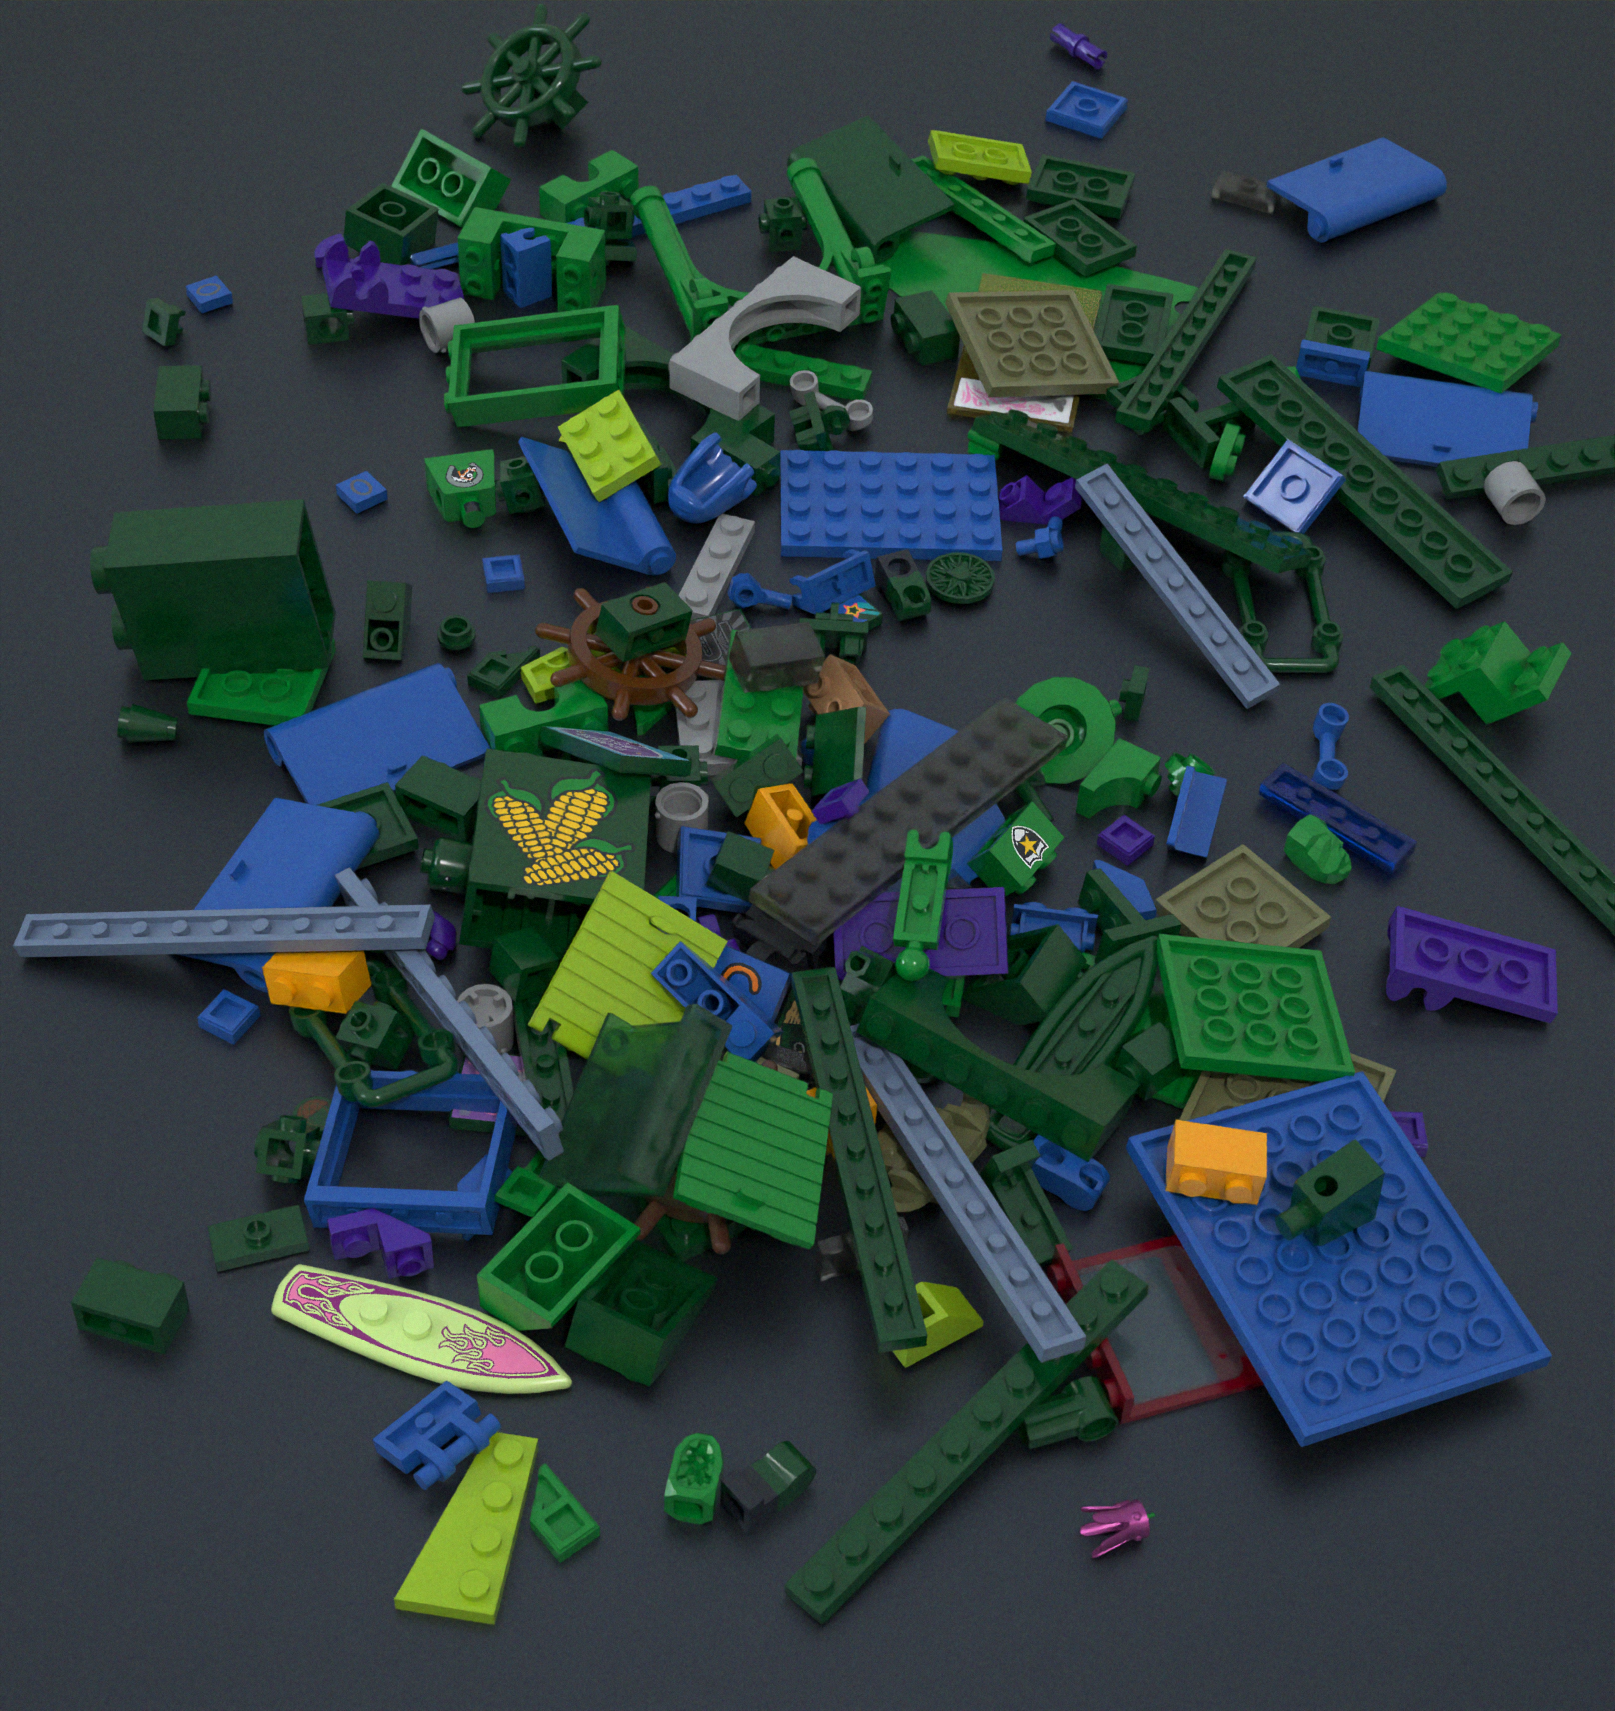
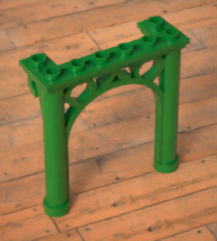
M812 158L796 160L789 166L786 175L821 248L823 260L818 268L829 272L831 265H833L838 277L861 287L860 315L848 326L883 320L891 277L890 267H884L883 265L875 266L869 247L854 249L822 183V173L816 161ZM644 186L632 194L630 203L633 205L634 215L641 220L690 332L691 342L695 336L700 335L717 318L724 315L728 311V305L734 306L737 301L742 300L750 292L731 290L717 285L704 277L692 263L660 189L655 186ZM808 323L771 325L748 334L733 349L738 348L740 343L760 344L832 329Z

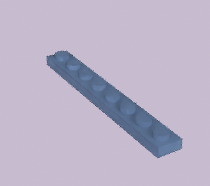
M1105 464L1077 479L1075 489L1244 707L1248 709L1277 693L1280 683L1110 466Z

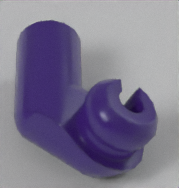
M433 910L435 918L430 932L432 939L427 943L426 951L438 960H443L446 958L448 951H453L455 948L457 932L452 923Z

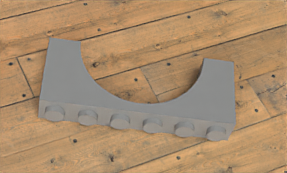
M793 256L782 266L776 268L774 273L762 283L757 284L742 300L737 301L724 315L717 318L705 331L695 336L680 352L675 353L671 357L668 365L670 389L737 421L741 420L760 403V374L746 367L735 356L732 350L736 344L745 336L758 329L782 323L815 324L841 332L860 315L861 287Z

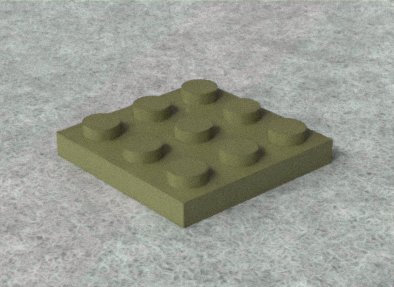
M1244 844L1156 898L1154 903L1157 909L1156 913L1160 917L1174 914L1181 922L1182 926L1179 933L1182 936L1299 948L1328 929L1331 921L1330 915Z

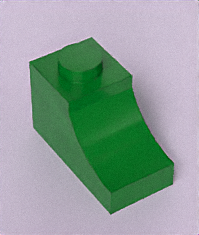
M1119 738L1080 784L1076 813L1090 819L1098 811L1110 806L1130 805L1137 809L1147 796L1153 797L1161 784L1162 776L1158 774L1161 757Z

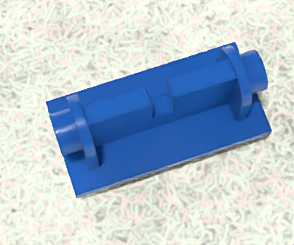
M1027 902L1023 905L1014 904L1010 936L1059 924L1082 953L1085 952V949L1093 950L1094 933L1098 915L1089 914L1088 911L1075 907L1065 910L1050 909L1044 904L1037 902Z

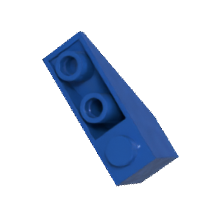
M682 941L651 972L733 1054L756 1062L784 1032L752 1000Z

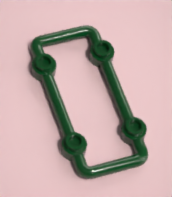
M1271 532L1279 537L1283 535L1294 537L1303 542V548L1313 552L1308 566L1294 570L1299 576L1306 578L1316 622L1311 646L1316 652L1323 654V658L1264 657L1263 652L1267 647L1269 633L1266 626L1262 622L1257 621L1248 581L1252 561L1227 550L1224 553L1221 568L1227 576L1233 578L1242 623L1239 632L1270 672L1328 673L1335 670L1339 664L1338 652L1341 649L1343 632L1339 624L1331 621L1321 580L1326 562L1323 550L1314 546L1310 537L1304 533Z
M374 959L366 960L369 976H372L371 986L374 997L382 1003L395 1006L419 1037L418 1046L422 1061L427 1063L428 1067H430L429 1069L378 1089H372L374 1083L370 1066L365 1062L352 1061L327 1027L326 1011L293 1006L289 1010L294 1029L303 1037H313L335 1067L334 1077L338 1092L347 1101H359L362 1105L370 1108L387 1105L453 1078L459 1069V1061L455 1056L456 1047L453 1034L445 1029H434L407 994L406 980L396 968H387L383 963Z

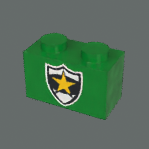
M1032 801L1010 814L967 864L989 888L1005 887V896L1013 892L1021 895L1036 881L1033 874L1037 869L1039 871L1044 869L1056 858L1057 853L1054 849L1065 837Z

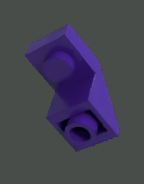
M1027 475L1015 483L1007 484L999 492L1000 519L1048 525L1049 519L1052 517L1064 519L1081 508L1082 496L1075 489L1077 479L1070 477L1062 483H1056L1046 493Z
M374 1208L327 1219L330 1244L335 1261L348 1257L357 1258L364 1256L368 1252L381 1250L388 1279L399 1276H413L423 1270L434 1268L432 1242L427 1232Z

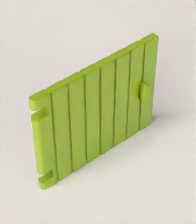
M611 871L600 888L580 929L577 931L559 968L554 974L549 987L546 989L531 1017L528 1026L542 1032L548 1020H551L557 1024L551 1037L552 1040L621 1080H625L628 1077L632 1068L638 1072L646 1071L657 1078L658 1056L681 1025L686 1023L691 1012L651 972L680 941L714 968L728 941Z

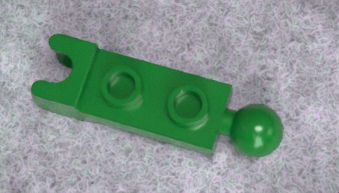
M916 829L910 830L907 835L904 855L905 864L893 941L895 947H906L898 954L895 968L899 976L910 982L921 980L929 970L930 961L927 954L923 952V949L938 950L948 876L951 871L953 857V839L948 832H942L939 836L938 844L931 849L921 847V844L918 842L919 833Z

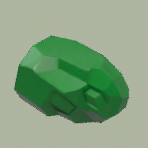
M1309 814L1298 821L1287 834L1284 852L1294 865L1313 880L1325 884H1336L1348 877L1352 869L1351 859L1343 849V842L1328 829L1325 821Z
M694 1433L689 1435L675 1449L664 1495V1512L679 1521L701 1525L713 1520L723 1477L724 1455L720 1445L711 1434Z

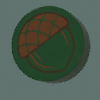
M321 1096L306 1098L298 1103L293 1111V1115L307 1118L306 1125L319 1126V1139L321 1140L332 1100Z

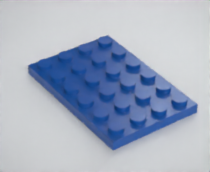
M780 450L781 557L844 558V552L854 549L860 552L868 551L871 559H877L878 556L908 549L912 558L918 560H934L940 555L951 552H965L976 555L985 561H1001L1003 549L995 455Z

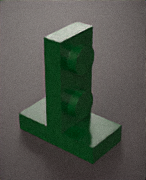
M1181 397L1168 401L1163 429L1204 469L1212 465L1217 446L1227 423L1241 426L1240 433L1254 429L1256 424L1232 401L1195 413Z
M1101 868L1086 872L1077 903L1082 909L1088 911L1089 914L1098 915L1096 925L1103 932L1094 961L1096 964L1117 950L1149 936L1155 935L1158 937L1159 934L1179 935L1182 924L1174 914L1145 920Z
M1030 1140L992 1156L979 1176L1041 1267L1052 1262L1055 1245L1064 1243L1068 1253L1073 1248L1031 1169L1040 1157V1154L1033 1140Z

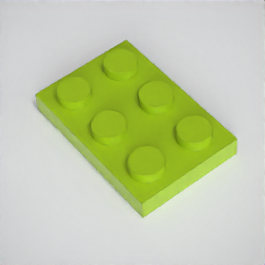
M937 130L930 131L928 144L935 169L947 175H955L957 173L968 174L978 180H986L988 178L1000 179L1002 182L1010 185H1017L1018 183L1029 184L1032 171L1023 144Z
M620 390L601 399L596 404L558 426L598 502H601L662 465Z

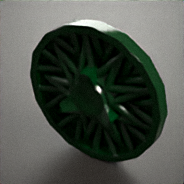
M951 552L940 555L931 561L926 569V585L932 594L944 601L955 604H970L980 601L991 593L995 585L994 570L989 563L976 555L965 552Z

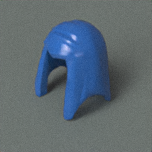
M717 433L707 436L699 443L682 463L669 484V507L674 515L684 522L699 524L710 521L745 500L757 487L756 482L751 478L754 474L753 468L748 463L740 468L735 462H732L730 456L723 454L722 448L718 445L722 439Z

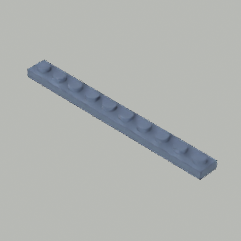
M350 867L335 875L347 906L388 905L386 902L379 904L376 892L366 878L360 881ZM416 949L382 950L440 1025L453 1034L455 1044L483 1077L545 1158L549 1161L563 1153L564 1150L558 1133L563 1131V1126L551 1107L542 1108L540 1105L541 1099L535 1087L528 1079L521 1082L518 1078V1069L512 1058L506 1052L501 1055L497 1052L498 1046L486 1026L477 1027V1020L470 1006L465 1000L459 1003L456 1001V993L445 975L436 976V969L429 955L424 950L417 952Z
M430 904L26 914L13 947L19 957L426 949L435 915Z
M859 1024L850 1026L864 1084L875 1100L877 1109L1040 1362L1083 1350L1086 1335L902 1058L857 1033Z

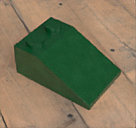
M854 707L816 715L815 725H807L806 749L814 750L813 765H805L804 789L812 790L811 800H822L831 789L860 778L862 779L866 707Z
M635 1241L578 1300L565 1347L579 1353L588 1361L600 1363L623 1374L625 1378L633 1382H641L650 1387L670 1363L715 1288L718 1278Z

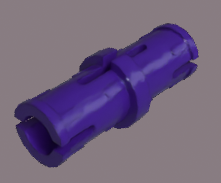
M1062 23L1057 24L1052 31L1059 35L1056 36L1051 33V41L1067 49L1070 56L1081 58L1095 69H1099L1105 64V61L1099 57L1107 59V52L1090 43L1087 36L1076 34Z

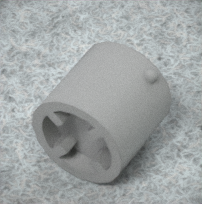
M462 298L453 299L429 308L425 306L419 314L423 337L428 347L434 353H445L448 350V341L453 340L454 325L475 323L471 309Z
M1512 461L1497 466L1485 479L1484 491L1507 524L1518 525L1528 522L1537 516L1544 507L1546 501L1545 494L1526 466L1521 462Z
M678 782L669 784L657 794L655 802V837L658 844L664 850L677 854L678 832L681 826L708 830L709 795L699 786Z
M479 984L467 988L459 995L457 1002L459 1003L462 1000L467 1002L475 1015L477 1027L486 1026L498 1046L497 1052L507 1053L511 1050L515 1041L511 997L504 989L491 984Z

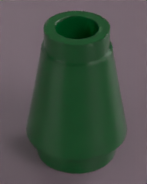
M133 703L131 707L121 706L117 737L127 739V743L175 741L178 718L170 717V715Z

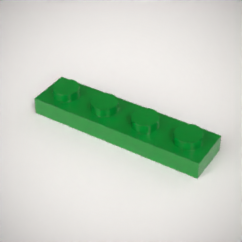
M740 343L735 352V356L746 367L760 374V380L790 387L791 376L798 371L807 370L816 374L819 393L849 400H864L872 383L873 371L853 365L838 364L820 358L796 355L788 351L768 349L755 344Z

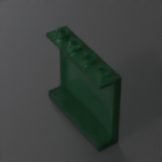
M698 1004L687 1005L681 1021L631 1025L615 1014L607 1013L561 1122L563 1131L558 1133L564 1152L549 1161L546 1159L538 1177L559 1189L568 1182L590 1197H664L732 1025Z

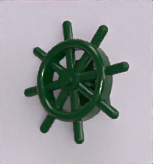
M539 4L535 8L533 25L517 30L505 40L497 33H490L488 35V43L495 50L485 65L482 78L466 82L461 87V91L465 95L481 93L483 102L489 110L473 126L472 135L474 137H482L499 120L504 125L515 128L514 146L523 148L526 145L529 127L544 121L549 125L554 121L563 130L589 103L576 90L581 72L599 68L602 60L597 55L581 58L580 51L573 42L589 24L590 17L588 14H579L563 31L556 26L546 24L548 9L544 4ZM542 45H550V46L541 54ZM528 51V55H527V56H525V57H520V56H522L524 53H526V52ZM560 54H562V60L560 63L551 64ZM512 66V73L507 74L508 70ZM510 87L501 97V88ZM520 97L519 107L511 108L510 106Z

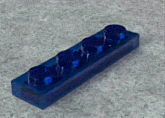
M1284 762L1260 784L1258 793L1260 796L1300 820L1312 814L1325 821L1328 829L1343 842V846L1390 874H1393L1415 851L1417 841Z

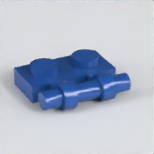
M445 1381L374 1437L372 1441L377 1453L405 1474H408L421 1462L425 1464L413 1476L417 1484L422 1489L427 1490L436 1481L444 1482L456 1472L455 1466L472 1452L479 1454L489 1446V1438L501 1430L502 1427L498 1419L491 1413L478 1423L474 1422L481 1415L477 1401L449 1381ZM455 1435L459 1437L446 1449H440L441 1446Z

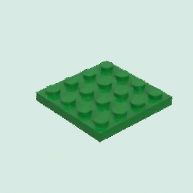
M1438 293L1378 338L1376 350L1501 394L1559 347L1561 334L1551 331L1548 326L1543 324H1530L1521 321L1519 317L1513 314L1494 312L1489 310L1484 304L1468 303L1459 300L1456 295L1451 293Z
M1167 934L1158 935L1157 960L1181 1068L1326 1082L1343 1076H1354L1355 1069L1320 950Z

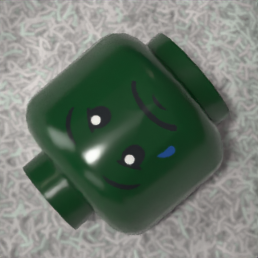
M440 837L435 841L432 850L424 848L420 873L427 874V884L430 889L456 895L466 894L472 849L471 842Z

